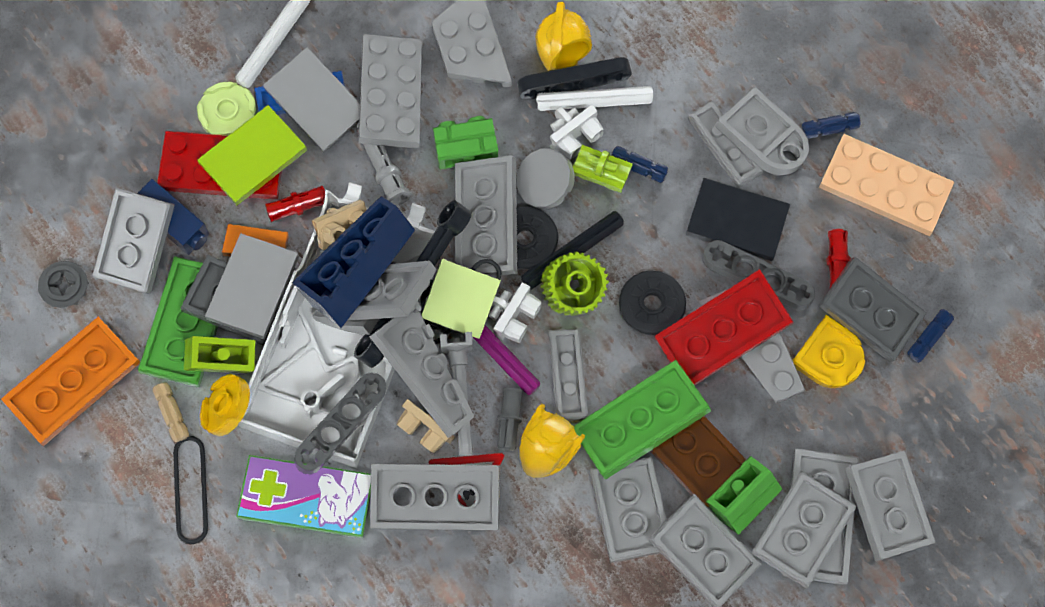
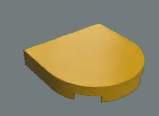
M825 315L795 356L793 362L798 371L815 383L826 388L835 389L848 386L858 378L865 365V356L859 338L831 317Z

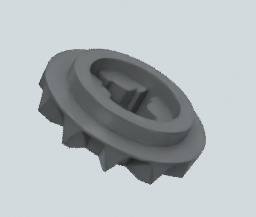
M59 261L51 264L42 272L38 282V290L41 298L51 307L66 310L71 305H78L79 300L86 296L89 282L84 270L79 265L70 261ZM63 275L69 284H73L66 288L65 295L62 294L59 288H55L57 285L62 284Z

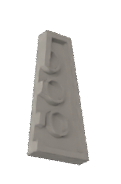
M726 290L699 301V303L704 305ZM780 332L741 356L776 403L806 391Z
M417 301L415 309L408 317L393 318L372 334L370 338L449 438L474 418V415L457 380L452 379L447 369L449 363L444 353H439L432 338L435 335L430 324H425L420 314L422 308Z

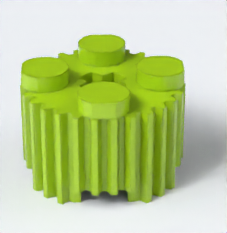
M571 252L558 257L550 262L551 265L547 266L542 273L541 281L544 284L541 285V288L544 291L541 293L546 295L544 300L549 301L547 305L550 306L551 310L558 314L564 313L565 316L581 315L593 311L594 308L598 307L597 304L602 302L601 298L605 297L603 292L607 290L606 284L609 283L606 280L608 274H604L606 269L601 268L600 262L595 263V258L590 259V255L584 256V253ZM571 277H573V281L578 280L579 287H576L575 291L571 289L569 284Z

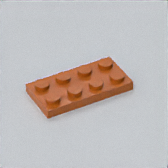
M98 316L2 397L1 400L38 442L45 446L138 366L140 361Z

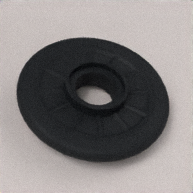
M531 206L517 207V235L522 231H529L534 236L532 242L526 245L520 244L517 241V269H531L555 252L558 244V230L553 219L546 212Z
M644 271L634 275L625 283L619 296V307L624 320L634 330L647 335H657L683 318L686 311V296L681 285L672 276L660 271ZM651 295L657 296L661 301L660 308L656 310L648 309L644 304L645 298Z

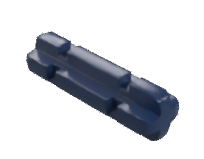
M856 112L844 114V117L836 115L818 119L817 122H814V120L802 123V130L807 139L818 137V134L825 136L844 132L845 129L854 130L861 126L860 116Z
M616 146L611 156L633 163L631 168L633 172L645 177L650 175L652 180L660 183L667 176L668 167L663 164H653V160L634 152L629 154L627 149Z
M941 309L908 350L907 355L915 362L920 363L943 335L945 329L953 322L954 316L947 310Z

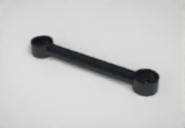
M456 200L449 202L441 211L437 220L438 227L416 262L430 261L435 266L452 238L459 235L468 225L471 219V211ZM393 318L379 319L370 335L365 334L360 339L354 351L356 359L370 368L377 366L381 362L384 355L371 340L370 336Z

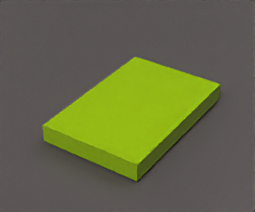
M267 105L200 157L198 162L234 204L238 206L307 151V147L274 110Z

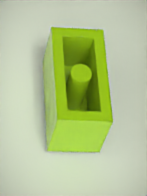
M201 336L185 339L184 371L240 374L254 372L256 340Z

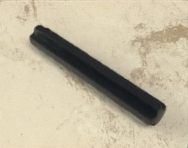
M612 211L549 257L522 274V282L530 286V290L534 289L542 283V273L547 266L551 265L550 262L571 252L585 253L622 227L624 224L622 216L617 211Z

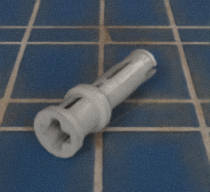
M358 124L355 129H356V131H357L358 134H359V124ZM364 144L376 170L375 181L378 185L382 186L386 195L385 199L396 206L405 203L412 194L408 188H405L400 178L401 171L399 167L392 164L385 146Z

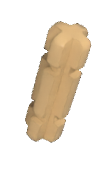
M163 382L154 386L153 393L157 401H160L158 405L168 428L170 427L169 433L174 442L189 437V432L186 425L182 423L184 420L176 400L172 397L173 392L167 382Z

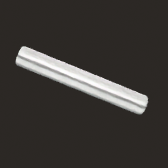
M289 0L236 75L235 79L238 84L245 88H249L310 3V0Z
M650 86L539 93L536 97V103L539 111L557 110L558 108H588L591 105L593 107L651 104L653 102V90Z

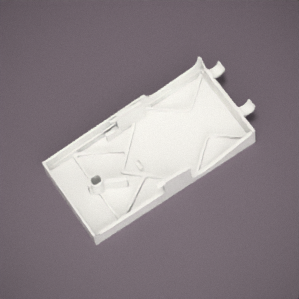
M349 182L347 193L343 199L336 197L329 190H326L320 216L325 215L326 211L330 208L339 209L359 200L362 186ZM412 203L407 220L413 226L415 232L393 261L397 263L416 262L434 234V230L420 226L424 217L425 207ZM315 229L300 266L292 274L249 382L250 399L248 408L243 419L238 424L242 429L296 448L302 444L362 376L367 373L381 375L385 379L387 391L395 371L385 356L373 368L354 357L355 348L365 334L343 331L316 321L313 315L317 309L292 284L325 251L319 248ZM422 294L418 299L419 304H421L424 297ZM374 382L372 385L365 384L367 386L366 392L360 398L364 403L366 397L371 392L378 394L377 383ZM383 399L330 458L331 460L357 468ZM347 404L343 407L342 413L348 419H356L360 415V409L355 404ZM327 427L321 432L322 439L328 443H333L340 437L337 429L333 427ZM313 440L312 443L316 444V448L312 453L316 454L322 448Z

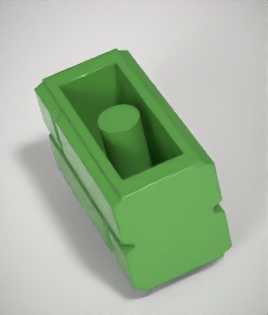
M475 116L470 118L468 122L456 124L454 121H445L440 123L438 127L433 128L440 170L454 168L455 163L498 157V146L492 118L485 119L483 116Z
M750 456L706 502L717 518L739 535L777 496L782 488L772 472Z

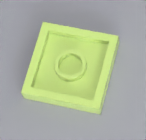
M441 259L421 316L423 319L464 334L465 332H472V337L480 339L501 280Z

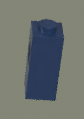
M153 179L137 193L175 204L166 237L187 255L193 250H199L206 243L209 232L205 224Z

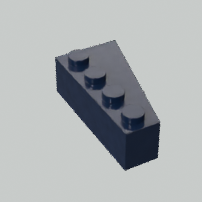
M381 196L313 261L292 284L315 309L342 328L415 232V229L395 204Z

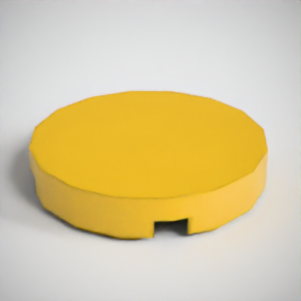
M233 374L222 376L214 382L210 388L213 392L209 398L205 397L201 405L200 421L203 429L219 437L229 434L237 427L243 419L249 404L250 389L245 379Z

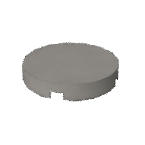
M539 149L530 153L522 161L517 171L516 185L519 195L526 203L539 209H551L560 205L565 200L564 197L567 193L571 192L574 186L575 173L572 163L562 153L553 149Z

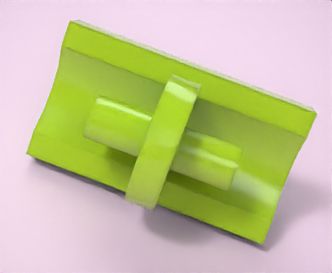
M582 145L573 165L575 176L621 193L633 163L611 156L610 152L606 150L601 152Z

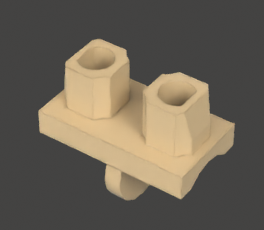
M357 200L339 209L330 208L326 211L325 215L312 220L318 236L319 248L322 250L327 249L366 211L364 201Z
M409 399L404 402L402 407L406 410L397 422L400 428L409 435H412L421 423L425 424L430 429L419 443L433 454L445 442L451 444L455 439L454 435L448 438L430 414L427 415Z

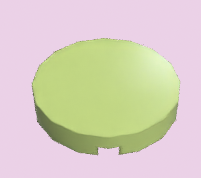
M221 82L209 87L203 93L204 96L197 105L198 119L204 130L212 135L229 136L257 114V105L251 92L234 82Z

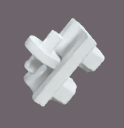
M593 105L580 114L575 108L569 112H566L563 108H558L554 112L557 121L551 124V128L555 133L550 136L552 144L549 148L560 151L571 160L579 154L582 145L576 138L582 133L591 143L602 137L604 129L597 120L598 111Z
M523 282L510 303L507 302L512 294L506 290L503 291L500 298L495 296L491 306L493 309L488 316L493 320H497L500 313H502L494 327L495 336L500 341H503L504 337L520 343L528 326L516 320L517 316L522 312L534 319L542 307V302L530 294V286Z

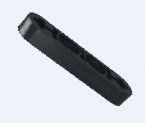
M619 57L527 75L517 81L520 97L530 100L536 99L539 93L577 91L618 83L630 78L632 71L629 60Z

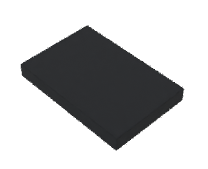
M703 178L686 235L707 242L723 241L753 256L773 262L790 204Z

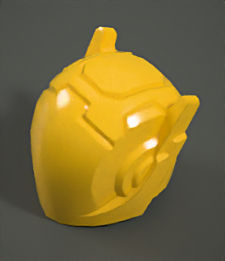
M557 2L556 12L545 17L539 24V28H537L535 35L536 48L547 71L577 66L578 61L588 55L592 49L588 25L580 15L565 9L564 2Z
M543 403L537 407L531 420L526 425L519 447L523 471L533 478L552 476L565 469L581 448L580 444L586 437L584 434L578 436L574 426L564 417L557 413L546 412Z

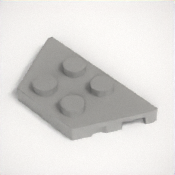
M457 0L431 22L448 78L470 79L473 82L484 84L485 81L502 83L503 87L512 86V80L485 0Z

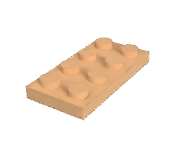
M843 134L819 188L927 236H931L954 181Z

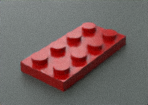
M165 131L157 183L170 192L227 196L198 162L200 157L227 136ZM282 171L248 198L278 200Z
M759 269L654 337L670 363L676 360L695 386L794 324V321Z

